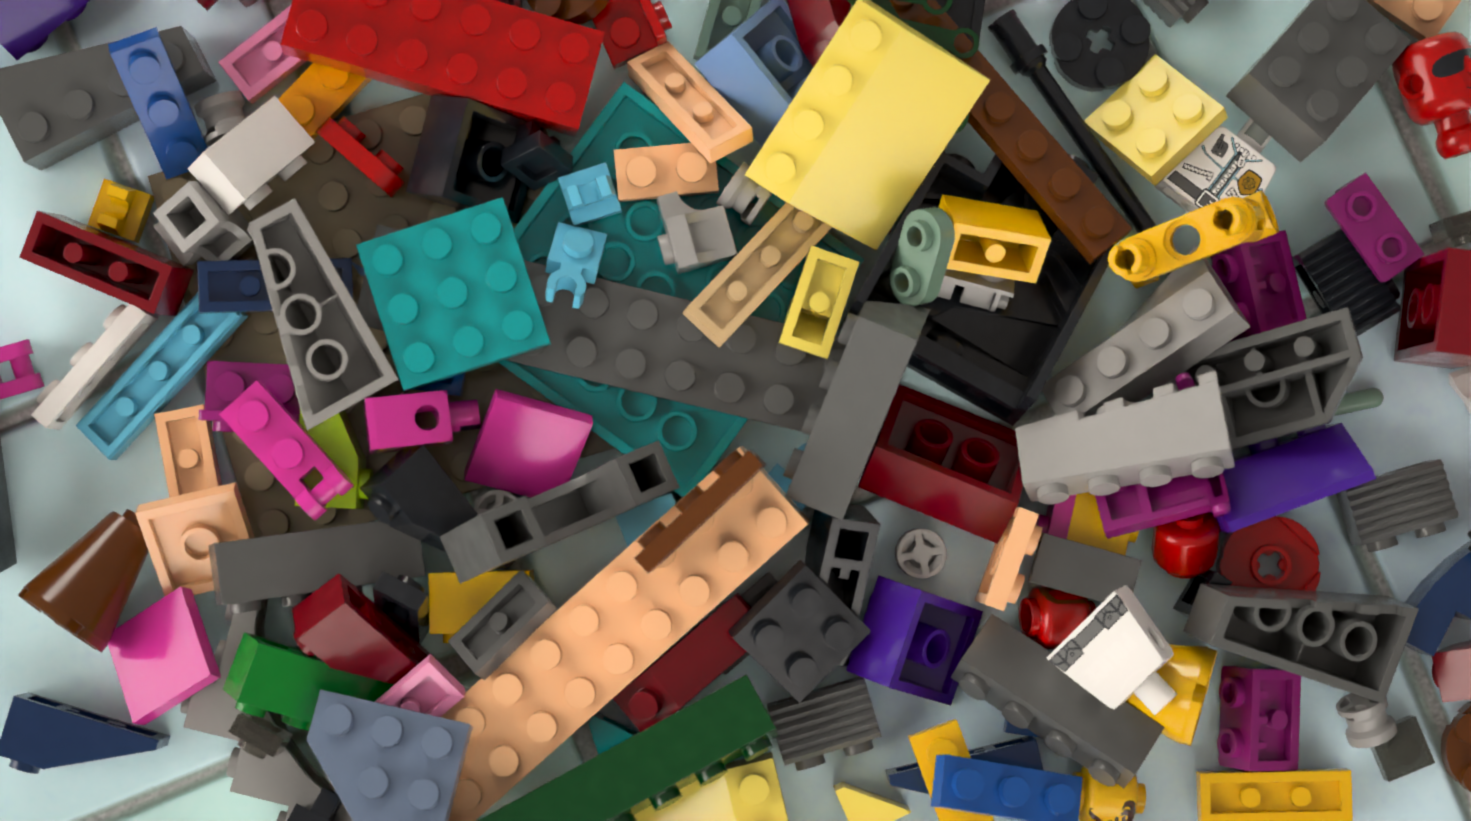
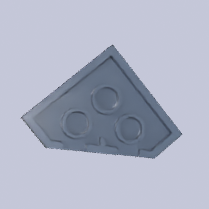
M320 690L307 742L353 821H449L473 727L463 722Z

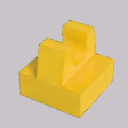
M104 178L87 225L139 243L154 203V196Z

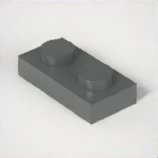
M520 570L448 642L470 669L485 681L558 608L533 579Z

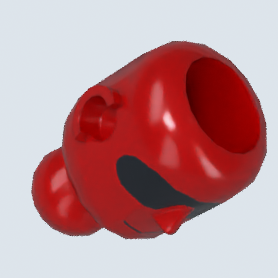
M1455 31L1438 34L1408 45L1392 63V70L1409 118L1421 126L1435 125L1438 133L1435 141L1436 149L1445 160L1471 152V45L1468 39L1463 34Z

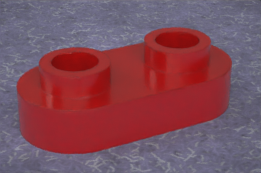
M344 116L338 123L329 117L316 131L317 134L391 198L404 185L405 182L398 177L404 168L384 150L380 149L374 156L360 143L366 135Z

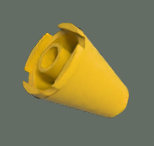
M1169 644L1174 655L1157 673L1177 693V696L1156 715L1135 694L1127 699L1126 702L1164 726L1165 728L1161 734L1179 744L1191 746L1211 680L1217 650L1206 646Z

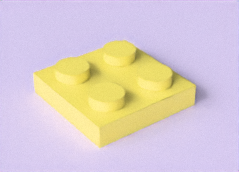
M1155 54L1141 67L1134 77L1120 86L1084 122L1099 141L1156 186L1217 129L1228 116L1225 107Z

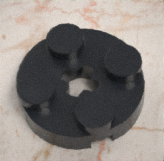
M1070 0L1058 13L1049 34V46H1051V54L1055 60L1054 65L1058 73L1068 83L1079 89L1097 92L1119 87L1138 73L1147 58L1150 47V24L1139 8L1130 0ZM1102 29L1109 34L1108 41L1112 43V48L1110 51L1102 48L1096 54L1089 49L1092 41L1086 36L1089 31L1098 33Z

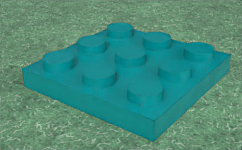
M503 197L356 244L403 391L407 392L551 345Z

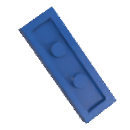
M157 27L108 44L110 55L166 180L189 172V166L209 147L206 144Z
M946 754L936 755L931 807L1018 821H1078L1083 777Z

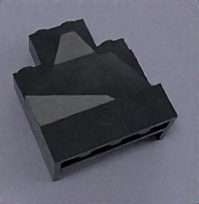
M943 151L917 189L839 329L842 330L849 313L859 316L866 301L902 304L895 297L891 289L890 271L904 221L912 211L929 207L938 208L942 194L1038 211L1051 237V242L1037 282L1030 283L1015 280L1013 298L1009 297L1005 310L996 308L992 312L961 303L960 296L963 287L955 285L950 300L937 296L930 303L917 305L925 307L930 311L907 364L908 368L1014 426L1034 404L1109 265L1108 256L1112 248L1089 264L996 154H994L983 174L976 170L973 163L967 158L958 154H947ZM1069 154L1095 184L1099 174L1090 170L1085 161Z

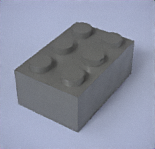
M1310 0L1227 93L1226 97L1301 163L1330 137L1410 44L1411 40L1366 0Z

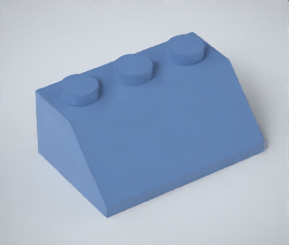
M770 0L694 63L715 90L751 125L753 137L761 147L813 69L800 47L789 6L784 0Z

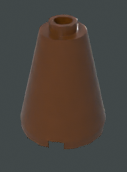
M126 509L123 515L115 511L109 513L29 581L17 596L40 613L43 611V614L73 636L102 653L109 644L149 553L136 514L129 509Z

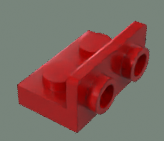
M609 0L606 7L592 19L596 30L605 32L602 44L614 69L626 65L628 61L659 45L667 43V36L664 31L672 28L661 1L652 4L650 0Z

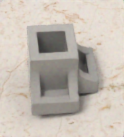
M189 181L153 212L159 220L154 228L183 266L193 265L201 257L207 261H234L254 245L253 239L247 231L249 223L240 211L236 209L228 215L199 181Z
M677 191L657 197V204L666 234L657 236L665 265L674 263L677 274L728 261L737 255L724 205L706 210L694 209L681 200Z

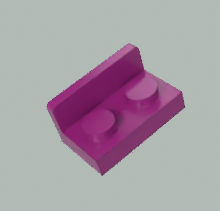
M1366 172L1336 190L1334 195L1325 200V207L1379 282L1383 283L1390 280L1425 255Z
M1286 230L1279 231V233L1257 242H1245L1210 256L1212 268L1251 326L1230 341L1307 319Z
M207 361L205 410H199L198 420L213 422L212 431L235 433L219 414L256 380H259L299 423L300 405L288 364Z
M1223 666L1219 687L1220 728L1217 739L1219 765L1246 771H1298L1301 676L1279 668Z

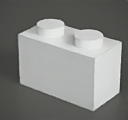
M273 96L206 149L189 166L188 170L228 215L242 204L250 211L273 192L267 185L272 179L279 175L285 182L308 163L301 155L315 141L277 97Z

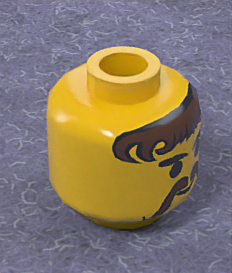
M1082 766L1080 772L1075 771L1072 773L1073 776L1083 777L1079 809L1080 821H1132L1135 813H1143L1146 804L1145 784L1138 783L1136 775L1125 788H1122L1118 784L1109 787L1097 782L1084 766Z

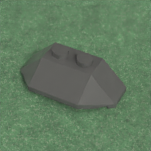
M1346 307L1228 342L1183 373H1189L1193 378L1195 386H1198V375L1216 371L1226 413L1232 450L1330 423L1363 359L1350 308ZM1175 377L1174 379H1172L1171 381H1169L1168 383L1165 384V385L1170 384V383L1175 384V385H1176V389H1177V391H1178V387H1177V383H1176V377Z

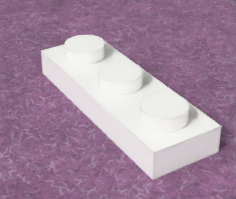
M122 304L114 309L104 321L103 327L106 330L94 344L91 342L84 344L70 360V365L73 368L61 381L57 379L52 381L39 394L36 401L40 405L31 416L45 428L61 430L157 321L158 317L131 304H128L127 307Z

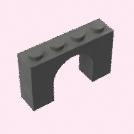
M658 440L617 457L582 476L527 499L524 496L480 514L440 536V539L461 584L678 489L679 485Z

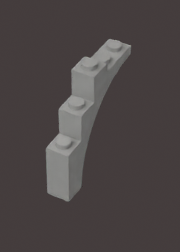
M268 599L261 600L262 610L237 614L230 613V605L228 604L225 619L231 621L227 640L221 639L214 654L221 678L181 702V713L187 714L183 727L241 741V748L235 747L228 762L227 776L233 778L230 792L289 806L287 812L280 811L276 820L287 821L296 803L311 810L323 787L334 793L336 791L313 768L293 741L285 723L281 721V714L266 711L265 717L262 718L244 713L235 708L237 701L223 690L244 632L265 638L264 625ZM342 803L334 821H353Z

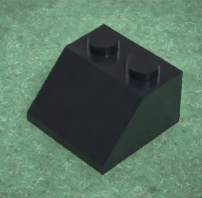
M432 95L406 192L461 210L503 197L511 223L518 224L528 186L501 166L502 149L514 144L518 127L528 121L469 98Z

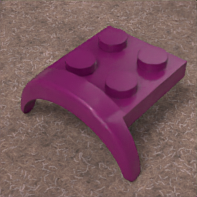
M1185 372L1176 376L1178 391L1195 387L1193 378L1189 373ZM1223 472L1210 478H1197L1193 475L1175 477L1169 483L1157 487H1146L1141 485V483L1120 487L1119 491L1113 494L1095 495L1107 539L1213 511L1215 518L1226 515L1231 510Z

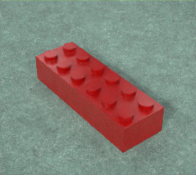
M292 0L280 45L285 55L429 96L469 98L528 122L534 119L540 124V127L575 137L579 130L605 32L496 0Z

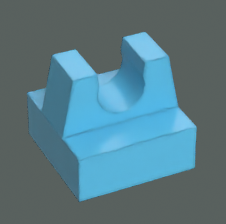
M606 162L558 177L573 226L578 227L622 212Z

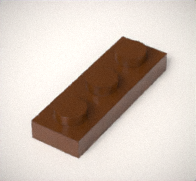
M735 449L713 470L719 478L705 492L697 485L677 503L675 507L681 514L670 525L666 527L659 521L638 540L643 550L634 559L647 573L654 571L767 464L753 449L748 450L743 456Z

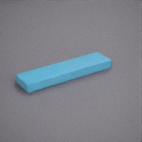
M197 292L77 423L76 427L109 460H117L155 419L154 414L160 413L248 318V315L246 313L199 314Z

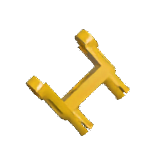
M1261 190L1244 198L1229 197L1221 199L1130 236L1111 249L1108 262L1113 272L1131 281L1132 285L1138 289L1160 280L1159 276L1242 243L1257 242L1279 233V227L1271 204L1265 193ZM1183 225L1193 226L1200 234L1199 247L1189 255L1179 253L1173 245L1174 233Z

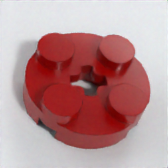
M1274 516L1242 529L1229 532L1222 543L1220 555L1216 562L1217 573L1232 582L1230 586L1316 591L1321 574L1318 558L1320 553L1314 537L1305 527L1290 518ZM1274 552L1277 553L1280 559L1276 565L1281 570L1280 574L1277 577L1272 574H1266L1262 577L1258 572L1261 566L1258 558L1262 553L1266 556H1271Z

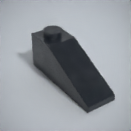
M424 445L401 449L360 487L361 491L369 499L368 507L378 520L444 552L446 550L440 536L478 516V513ZM515 561L507 563L496 569L509 568Z
M849 504L843 520L815 509L806 545L805 565L859 618L881 524L861 505ZM851 652L838 664V666L847 667Z

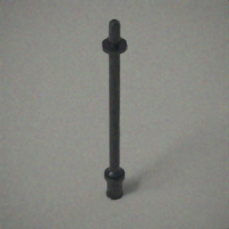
M1014 9L995 20L993 24L988 26V30L993 33L1013 62L1010 68L1015 75L1020 73L1022 76L1031 79L1093 170L1099 174L1098 177L1136 232L1140 233L1157 226L1046 67L1047 58L1045 55L1048 51L1044 45L1036 44L1017 17Z

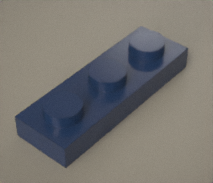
M352 258L330 259L353 299ZM259 260L197 261L199 314L273 312Z

